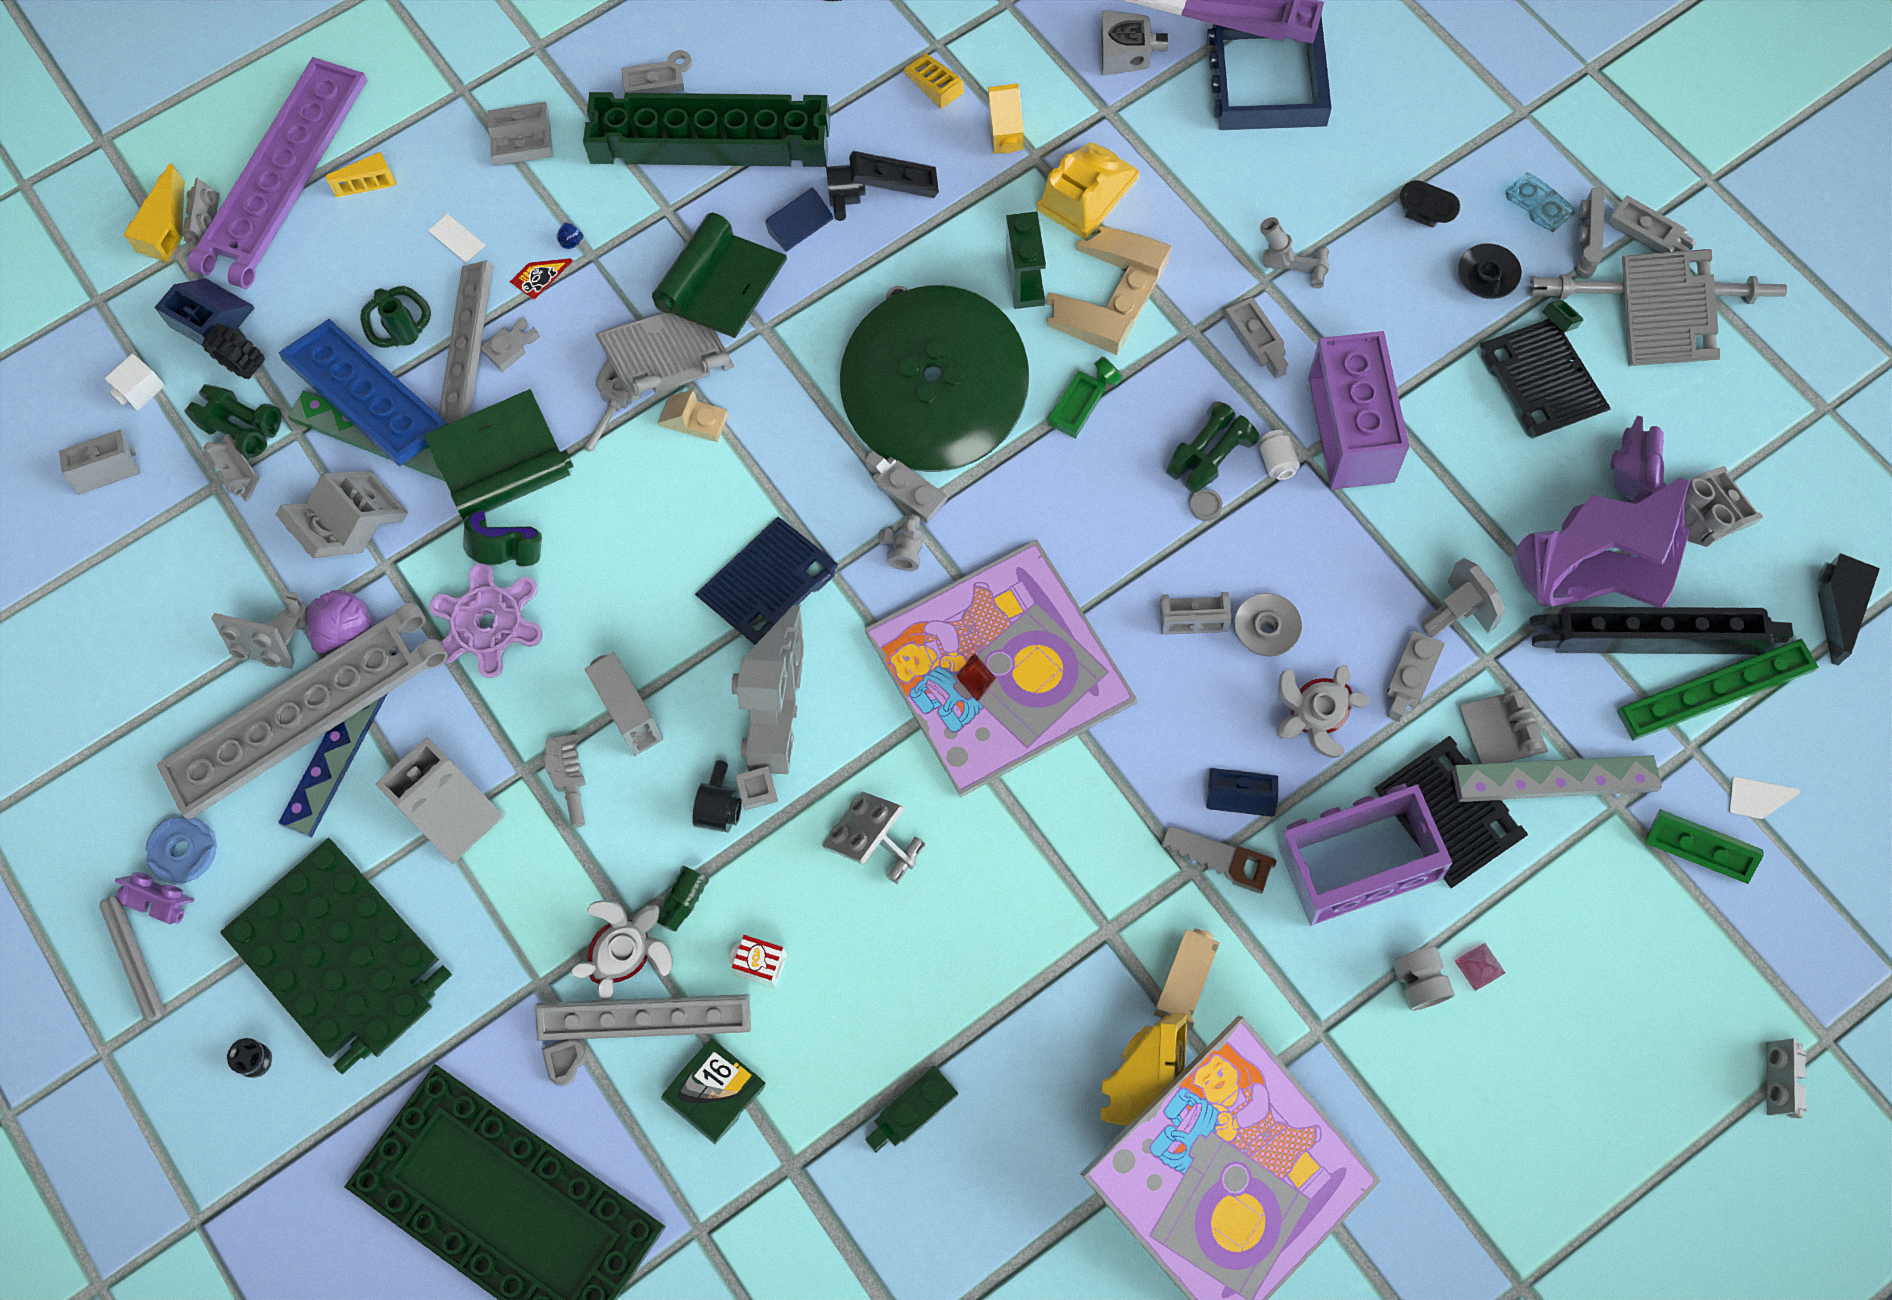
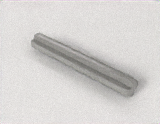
M115 896L108 897L100 902L99 908L144 1020L154 1022L165 1015L164 1007L124 908L120 904V900Z

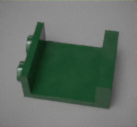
M1038 212L1006 215V258L1014 309L1045 306L1040 269H1046Z

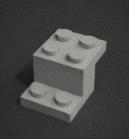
M372 471L322 474L306 503L280 505L275 515L303 546L306 553L312 558L363 553L379 524L403 522L408 512Z

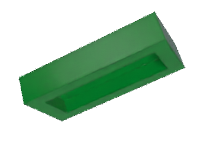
M1078 370L1050 415L1048 426L1076 439L1105 392L1106 383Z

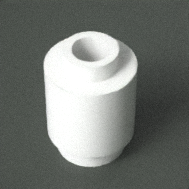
M1274 430L1263 435L1260 439L1261 445L1259 449L1269 476L1278 480H1286L1293 477L1299 469L1300 463L1290 437L1285 435L1283 430Z

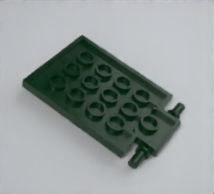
M329 837L220 931V934L326 1057L331 1059L356 1035L358 1036L350 1044L352 1048L333 1064L342 1075L361 1058L365 1060L371 1053L379 1057L433 1008L429 1001L436 995L434 991L453 975L442 965L425 982L420 980L415 986L413 985L439 961V958Z

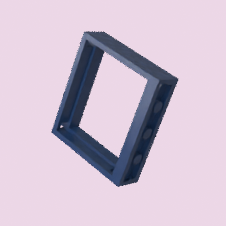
M1322 14L1314 43L1306 42L1313 104L1229 107L1223 40L1267 38L1213 24L1211 29H1207L1208 45H1213V51L1209 53L1210 69H1215V75L1211 77L1212 94L1217 93V100L1213 102L1214 118H1219L1220 130L1327 127L1332 106Z

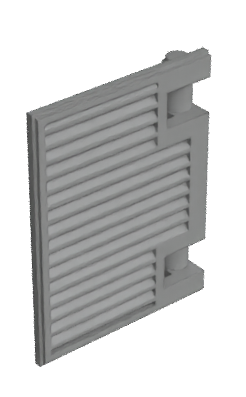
M1711 249L1622 256L1630 366L1720 360V348H1717L1716 340L1718 319L1714 274H1711L1710 262L1713 259ZM1690 262H1697L1698 275L1690 276ZM1703 335L1704 349H1696L1695 336Z
M663 312L596 333L597 339L632 401L640 399L641 392L653 388L654 392L658 393L710 376L711 369L721 366L726 371L734 367L715 330L671 313Z

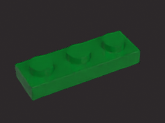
M1659 809L1645 837V844L1746 884H1749L1764 856L1763 849L1661 809Z

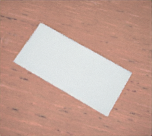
M446 214L428 230V232L466 263L486 246L449 214Z

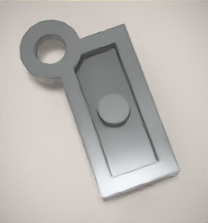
M677 50L669 55L666 62L621 68L624 93H673L684 91L682 72H686L692 65L690 54L684 50ZM677 59L685 60L682 64L675 63Z

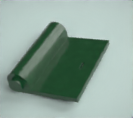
M708 213L653 291L652 299L654 305L661 312L677 315L736 338L786 262L787 255L733 235L731 224L727 219L717 213Z
M531 389L424 434L463 521L466 516L476 510L484 509V513H487L571 475L568 469L574 467L567 451H559Z

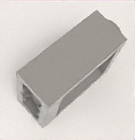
M613 652L610 655H602L594 659L590 666L584 670L633 755L636 756L663 741L664 739L653 717L616 654Z

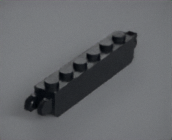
M1567 607L1561 609L1558 614H1538L1530 618L1531 627L1553 629V634L1533 636L1531 639L1532 646L1536 648H1555V653L1760 654L1764 649L1773 648L1775 646L1774 643H1787L1793 637L1792 623L1771 621V617H1768L1767 610L1764 608Z

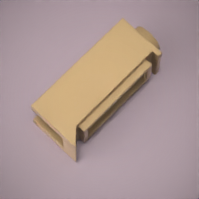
M1186 929L1157 1004L1155 1016L1163 1018L1172 1013L1188 1014L1187 1029L1192 1030L1194 1026L1192 1015L1220 942L1213 940L1214 936L1201 929H1194L1193 931Z

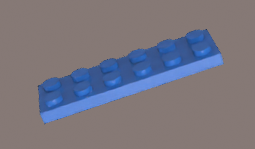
M330 319L279 352L281 360L399 467L429 446L424 434L448 425L445 420Z

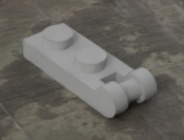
M1591 188L1587 199H1582L1579 207V218H1583V225L1580 227L1578 234V244L1582 245V256L1575 271L1579 277L1584 279L1592 277L1603 255L1604 189Z

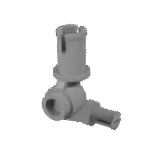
M1270 217L1264 220L1260 225V231L1269 243L1268 249L1263 252L1265 266L1272 269L1284 268L1313 273L1310 285L1316 289L1322 288L1324 286V277L1330 267L1327 262L1328 248L1325 246L1318 247L1315 259L1294 256L1293 249L1291 248L1293 240L1289 234L1283 231L1278 219Z

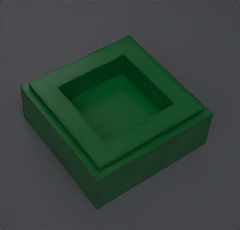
M1564 300L1548 303L1542 311L1564 333L1577 329L1584 321L1583 317Z

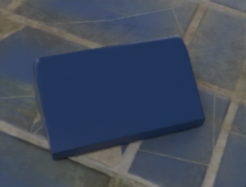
M811 188L767 218L766 226L770 236L787 252L832 221L834 217L817 191Z
M1210 768L1207 809L1269 817L1275 816L1278 803L1277 775Z

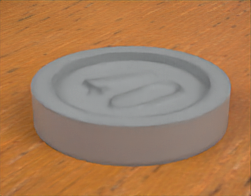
M1209 489L1200 490L1191 497L1190 511L1195 518L1201 521L1214 520L1221 513L1222 499L1215 491Z

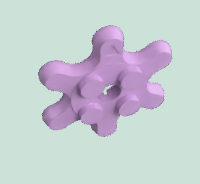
M478 563L469 571L470 588L464 596L454 598L447 594H439L431 600L429 607L434 616L447 619L451 626L448 636L440 641L448 654V658L444 663H452L461 655L471 652L478 658V670L482 676L495 678L503 670L502 654L509 645L520 643L524 646L533 647L538 645L542 639V629L539 625L527 622L521 616L524 605L536 596L537 585L533 579L522 577L510 587L499 588L494 584L492 568L489 565ZM494 615L495 620L492 628H480V621L484 616Z

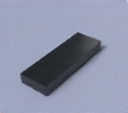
M852 151L849 156L851 182L931 198H935L939 193L936 167L858 151Z

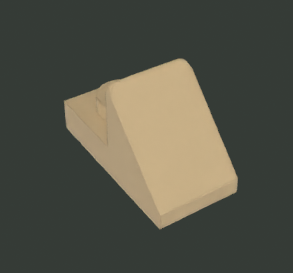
M688 390L669 396L658 425L718 442L728 418L727 409L698 402L694 390Z

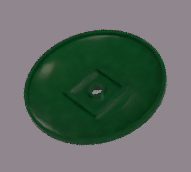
M930 285L909 289L888 298L875 307L860 322L846 346L840 370V391L844 410L855 432L872 451L885 458V460L892 457L911 470L923 472H942L965 467L995 450L1008 437L1020 419L1029 389V364L1025 347L1014 324L1006 314L988 299L974 292L944 285ZM929 367H938L941 370L939 379L927 381L924 378L925 371Z

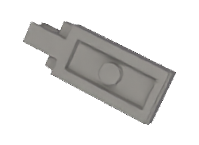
M1253 296L1224 309L1225 318L1253 359L1261 367L1266 365L1275 379L1285 375L1288 362L1283 357L1286 355V350L1283 347L1284 341Z
M874 451L864 459L866 463L865 468L874 474L872 480L877 484L878 489L914 515L919 516L925 523H928L947 502L946 494L900 461H896L892 457L886 461L885 458Z
M1413 630L1387 689L1388 694L1386 697L1394 700L1387 715L1388 718L1400 722L1407 706L1415 709L1419 705L1445 643Z

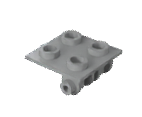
M1517 685L1506 688L1504 690L1505 694L1459 705L1480 764L1507 763L1548 752L1524 689L1519 690Z

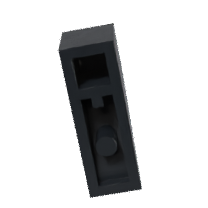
M1842 553L1831 563L1826 562L1818 575V581L1822 582L1818 598L1831 662L1837 666L1853 652L1880 570L1876 566Z

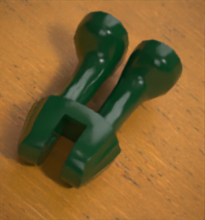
M204 384L198 392L200 396L208 401L205 407L191 402L184 410L190 420L209 435L214 434L216 431L224 435L229 434L232 440L235 441V449L248 459L260 455L266 449L267 441L263 435L269 438L276 436L281 424L282 415L280 409L272 404L263 403L256 410H253L238 402L233 391ZM230 415L234 416L257 431L244 429L227 419Z
M1214 401L1206 412L1208 420L1195 439L1189 445L1185 442L1178 445L1166 469V474L1174 480L1179 479L1189 468L1192 469L1193 472L1187 479L1185 488L1193 494L1212 483L1219 476L1217 468L1236 446L1240 444L1250 448L1260 439L1258 431L1246 417L1239 415L1235 419L1234 410L1229 405L1219 401ZM1229 427L1228 431L1207 455L1202 453L1221 430Z

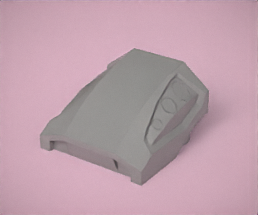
M1725 466L1704 472L1689 482L1684 499V527H1690L1687 539L1689 542L1708 547L1715 541L1748 528L1764 518L1760 512L1758 513L1735 484L1727 473L1728 470Z

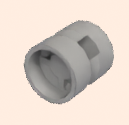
M1428 947L1411 952L1392 962L1399 981L1407 985L1403 992L1411 1011L1440 1004L1455 996L1448 976L1442 975L1440 972L1444 965L1436 947Z

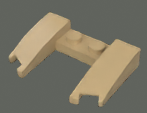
M1100 227L1098 228V234L1087 242L1083 239L1078 241L1076 250L1126 270L1123 278L1106 308L1049 292L1047 295V305H1054V317L1047 318V326L1118 355L1170 260L1171 245L1128 231Z

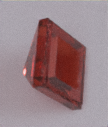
M976 654L969 658L956 676L976 701L982 698L996 680V677Z

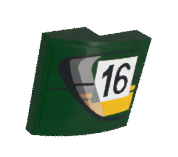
M711 1038L677 1075L662 1094L661 1100L715 1145L739 1120L740 1114L764 1090L766 1082Z

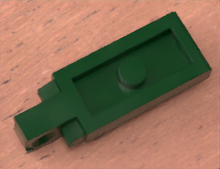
M936 1066L932 1067L879 1113L880 1116L874 1120L878 1128L865 1139L866 1143L875 1153L889 1141L895 1147L901 1142L905 1143L958 1096V1092Z

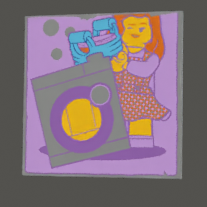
M1038 540L1009 553L865 628L868 639L960 797L973 792L1137 704L1136 696Z
M1239 1015L1080 1173L1082 1178L1188 1300H1268L1381 1182L1380 1178L1244 1017Z

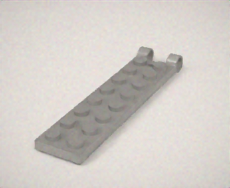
M408 603L401 606L394 614L157 763L156 765L182 816L186 819L195 817L424 669H434L442 665L447 660L448 654L439 640H427L411 652L401 636L402 633L417 631L425 624L426 618L416 603ZM397 649H399L398 653H397L396 655L392 656V654H393Z

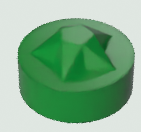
M1102 356L1094 363L1097 367V377L1100 381L1116 387L1123 380L1122 374L1105 356Z

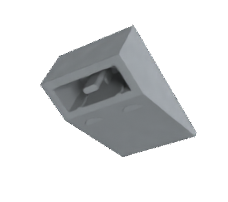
M428 737L375 783L452 864L504 817Z

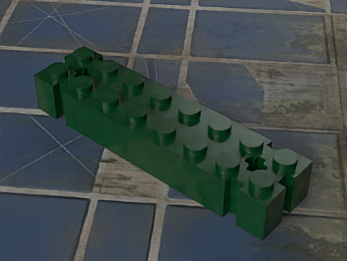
M589 92L587 114L590 122H585L583 144L590 164H614L615 158H624L625 164L791 167L792 160H802L803 167H827V137H829L831 119L828 95H803V101H793L792 95L625 93L624 99H615L613 92Z

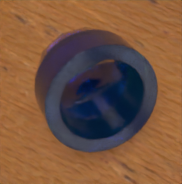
M564 222L559 228L556 237L561 247L573 249L579 245L584 235L572 224Z

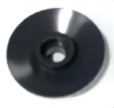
M1485 243L1473 246L1463 254L1458 265V275L1463 286L1472 294L1486 299H1498L1509 295L1517 288L1521 280L1522 269L1519 260L1510 250L1497 244Z

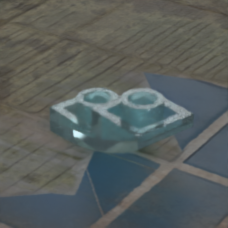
M1528 171L1505 190L1506 199L1527 210L1531 221L1552 233L1575 214V209L1559 193Z

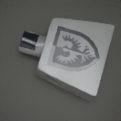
M1102 11V75H1113L1149 68L1151 51H1167L1168 33H1150V18L1147 15Z

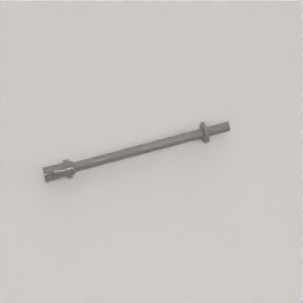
M1560 274L1559 277L1532 276L1530 284H1533V286H1529V294L1533 297L1557 296L1558 299H1567L1572 293L1624 294V282L1573 281L1569 278L1568 274ZM1749 276L1746 284L1715 283L1716 296H1745L1747 304H1754L1758 296L1785 297L1787 294L1786 284H1758L1756 276Z

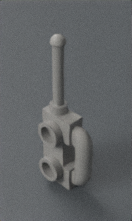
M607 359L596 378V387L600 392L602 400L608 402V409L588 443H585V449L589 452L595 449L596 443L615 411H619L620 407L626 409L628 404L632 403L618 376L610 380L615 370L609 359Z

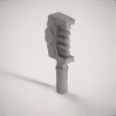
M576 734L547 739L546 756L544 757L545 769L554 788L558 792L565 790V799L567 800L572 828H579L585 825L580 799L581 794L578 787L586 785L582 773L579 772V758L576 757L578 752L575 750L578 743Z

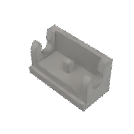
M122 430L59 450L62 474L78 495L140 474L139 466L132 458L136 456V453L125 438Z
M1221 592L1219 597L1169 599L1168 594L1161 595L1162 635L1228 632L1232 620L1229 593Z

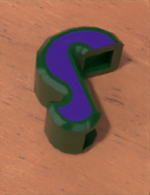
M484 509L476 510L466 516L464 520L463 549L467 556L474 561L484 565H500L509 560H516V565L527 567L534 565L540 560L542 534L537 529L531 526L487 527Z

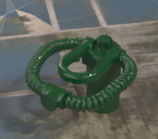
M398 286L388 291L383 288L375 290L374 300L368 301L363 306L360 314L361 326L367 340L380 348L414 344L419 334L422 333L427 323H429L431 317V309L427 301L419 293L406 286ZM405 295L420 307L422 315L417 323L414 321L410 311L395 296ZM378 307V313L381 317V324L391 338H378L372 330L369 317L371 311Z

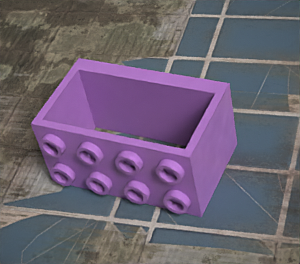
M1384 331L1319 338L1308 379L1330 489L1395 483L1408 452L1409 443Z
M1406 784L1397 785L1387 790V795L1374 799L1373 796H1366L1353 803L1354 807L1343 811L1339 807L1332 808L1321 813L1320 819L1309 823L1306 819H1301L1286 827L1287 830L1283 832L1279 850L1310 926L1432 884L1444 878L1452 864V860L1418 784L1408 788ZM1406 813L1424 858L1322 894H1317L1310 877L1309 868L1306 862L1303 861L1299 849L1389 817Z

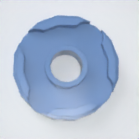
M172 817L164 820L152 831L146 842L147 866L157 877L170 883H187L198 879L209 869L215 859L217 842L214 832L206 823L195 817L190 819L185 817L174 819ZM182 841H187L188 849L186 853L180 857H174L173 850L175 846Z

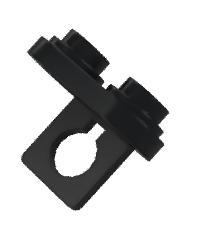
M1410 181L1403 186L1400 192L1401 204L1405 209L1409 210L1404 217L1429 227H1436L1438 222H1450L1460 212V200L1454 193L1424 181Z

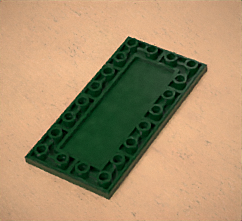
M436 1064L433 1065L344 1186V1188L497 1300H617L667 1227Z

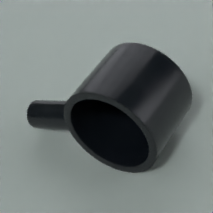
M850 164L826 167L830 206L833 207L834 218L838 221L846 218L845 205L861 204L860 196L866 195L865 185L851 182Z
M718 760L715 762L709 784L701 783L698 788L692 815L694 827L729 833L732 825H737L739 822L742 799L738 798L737 789L722 786L728 764L724 761Z

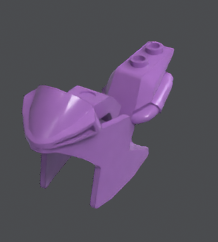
M1637 416L1632 427L1625 429L1620 450L1614 451L1611 459V469H1614L1615 487L1631 502L1591 495L1585 504L1578 505L1571 510L1562 523V532L1558 533L1557 530L1534 532L1527 535L1516 547L1512 560L1516 573L1524 588L1537 600L1539 606L1563 605L1612 592L1623 594L1658 608H1664L1670 599L1689 535L1690 527H1684V499L1690 480L1678 478L1669 485L1664 483V432L1657 426H1651L1649 431H1644L1642 416ZM1616 547L1638 557L1607 551V549Z

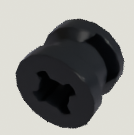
M243 1038L232 1044L228 1050L227 1062L231 1070L236 1073L242 1074L247 1078H257L264 1075L271 1067L272 1052L267 1046L252 1038Z

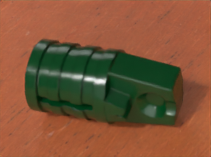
M682 866L674 883L670 886L669 892L665 895L657 923L666 929L676 932L684 919L693 911L694 905L698 902L699 896L703 893L709 879L691 868Z

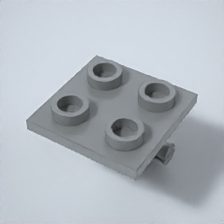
M290 592L284 598L287 608L268 625L214 613L211 619L229 653L240 660L253 659L261 661L270 667L282 666L291 669L294 662L286 646L296 627L298 629H306L308 627L306 605L299 600L296 593Z
M862 791L859 797L852 801L849 810L841 821L832 828L829 837L822 846L826 850L864 865L877 846L881 845L898 860L886 875L892 882L898 884L906 871L913 869L917 864L914 860L926 844L919 838L914 837L903 852L886 834L902 814L904 808L899 804Z

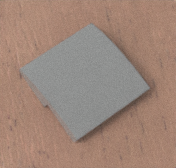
M546 102L488 110V131L491 137V159L494 166L553 157L550 120Z

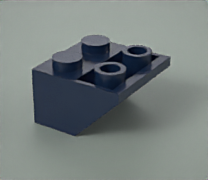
M206 278L174 284L154 307L170 328L200 345L216 324H224L229 329L232 328L236 331L254 310L252 304Z

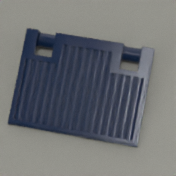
M778 516L695 595L755 646L793 605H799L812 591L815 593L823 588L835 576V569L838 568V563ZM814 562H817L823 569L813 578L805 571ZM760 614L766 619L767 623L756 631L749 624Z

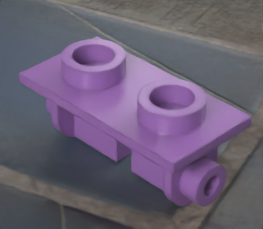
M134 872L131 876L115 879L116 883L123 885L116 894L120 904L144 913L147 912L150 902L152 906L149 916L169 925L180 923L184 917V911L181 910L182 905L192 903L195 900L182 894L183 890L179 887L160 885L153 882V877L148 874Z

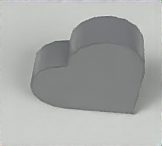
M572 1039L542 1048L550 1080L558 1086H568L573 1083L577 1076V1068L581 1067L587 1059L585 1046L579 1041Z

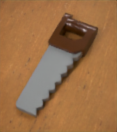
M1173 826L1168 828L1162 844V848L1169 847L1171 852L1179 851L1181 857L1188 856L1190 861L1197 860L1198 865H1207L1208 870L1216 869L1217 874L1225 873L1226 879L1230 880L1233 885L1256 893H1263L1271 867L1274 868L1277 862L1276 859L1240 846L1235 848ZM1247 859L1258 863L1252 880L1247 879L1243 871Z

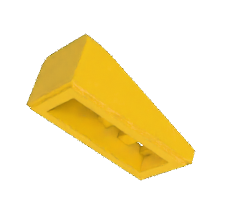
M927 53L904 68V73L940 109L964 93L963 80ZM924 65H927L926 68H924L920 72H917L918 69H920ZM930 71H933V73L930 74L928 77H924V75H926ZM937 77L940 78V79H938L937 81H935L934 83L931 82V81H933L934 79H936Z
M381 152L325 175L336 197L396 185Z

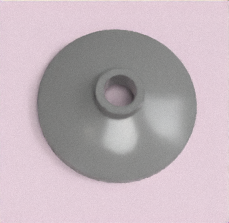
M1262 593L1254 595L1242 603L1236 613L1234 627L1239 641L1245 648L1257 655L1270 657L1284 654L1294 647L1302 631V621L1297 608L1289 600L1280 595ZM1264 625L1270 626L1272 632L1265 633L1261 630V627Z

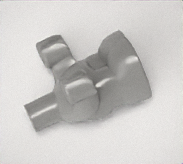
M908 515L907 522H903L902 531L898 535L893 534V530L889 528L884 529V531L881 530L880 543L894 546L886 559L888 565L904 571H914L919 568V551L922 548V532L918 529L920 523L919 516Z

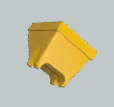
M1089 142L1073 153H1067L1061 159L1059 168H1054L1049 173L1042 198L1037 202V211L1087 240L1119 202V199L1136 182L1139 177V171L1134 166L1120 159L1112 151L1094 142Z
M1172 1013L1171 1015H1166L1153 1026L1145 1025L1130 1040L1127 1048L1121 1055L1124 1062L1118 1070L1113 1071L1111 1077L1102 1081V1093L1110 1096V1105L1108 1107H1101L1100 1117L1103 1122L1127 1127L1185 1069L1188 1014Z

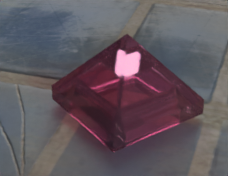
M1486 943L1455 960L1474 991L1481 989L1506 973Z

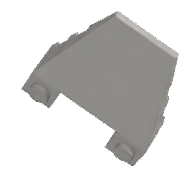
M793 605L742 658L739 673H734L732 677V694H737L739 709L749 710L748 738L743 737L741 742V758H746L748 771L769 766L771 773H789L794 743L792 721L793 718L797 717L798 706L795 705L797 688H800L805 649L801 605Z

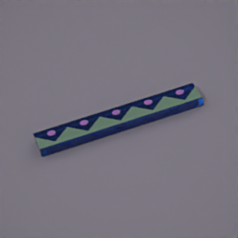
M387 694L326 732L278 822L281 826L310 838L313 837Z

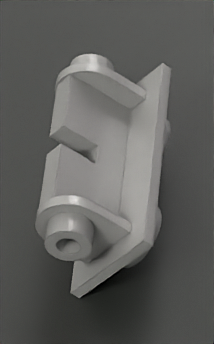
M198 178L195 179L191 190L187 192L186 214L189 217L185 218L184 227L181 231L184 241L190 244L196 243V240L203 237L216 216L220 194Z
M226 434L221 444H215L214 442L206 443L203 446V456L209 461L213 469H219L217 475L226 486V490L235 496L241 495L245 502L248 501L259 478L243 454L235 449L234 441L230 435Z
M1795 1038L1767 1042V1115L1769 1116L1787 1114L1790 1118L1801 1119L1804 1118L1803 1112L1807 1111L1806 1085L1797 1083V1078H1806L1805 1056H1807V1051L1803 1050V1044L1797 1043Z

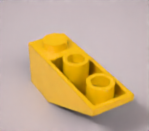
M169 163L164 172L158 177L156 185L149 196L144 199L142 207L133 221L128 224L127 230L124 233L125 238L136 252L164 262H168L182 240L185 182L173 164Z

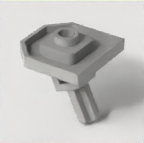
M1466 558L1461 559L1455 564L1448 583L1455 591L1443 600L1445 604L1421 623L1424 630L1431 637H1435L1457 619L1463 621L1472 614L1486 632L1489 633L1497 627L1505 612L1500 594L1493 582L1476 563Z

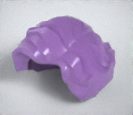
M332 590L330 593H325L320 598L314 599L306 612V620L309 625L307 633L311 641V648L321 654L328 653L334 648L342 647L371 628V616L367 605L354 594L343 590Z

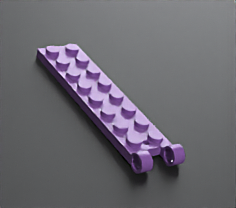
M312 57L197 247L191 251L188 257V268L190 271L204 276L210 275L215 267V256L219 254L236 260L228 270V282L243 289L251 287L255 279V269L368 81L364 73Z

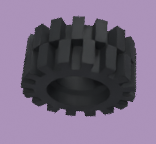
M216 324L201 344L204 350L213 359H216L220 365H224L227 367V370L233 371L237 376H241L244 379H250L265 360L264 355L260 353L257 347L253 346L250 340L247 341L242 334H237L234 329H229L224 324Z

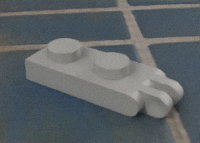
M1628 195L1612 214L1608 222L1610 225L1659 253L1692 250L1696 245V241L1687 235L1688 230L1685 227Z

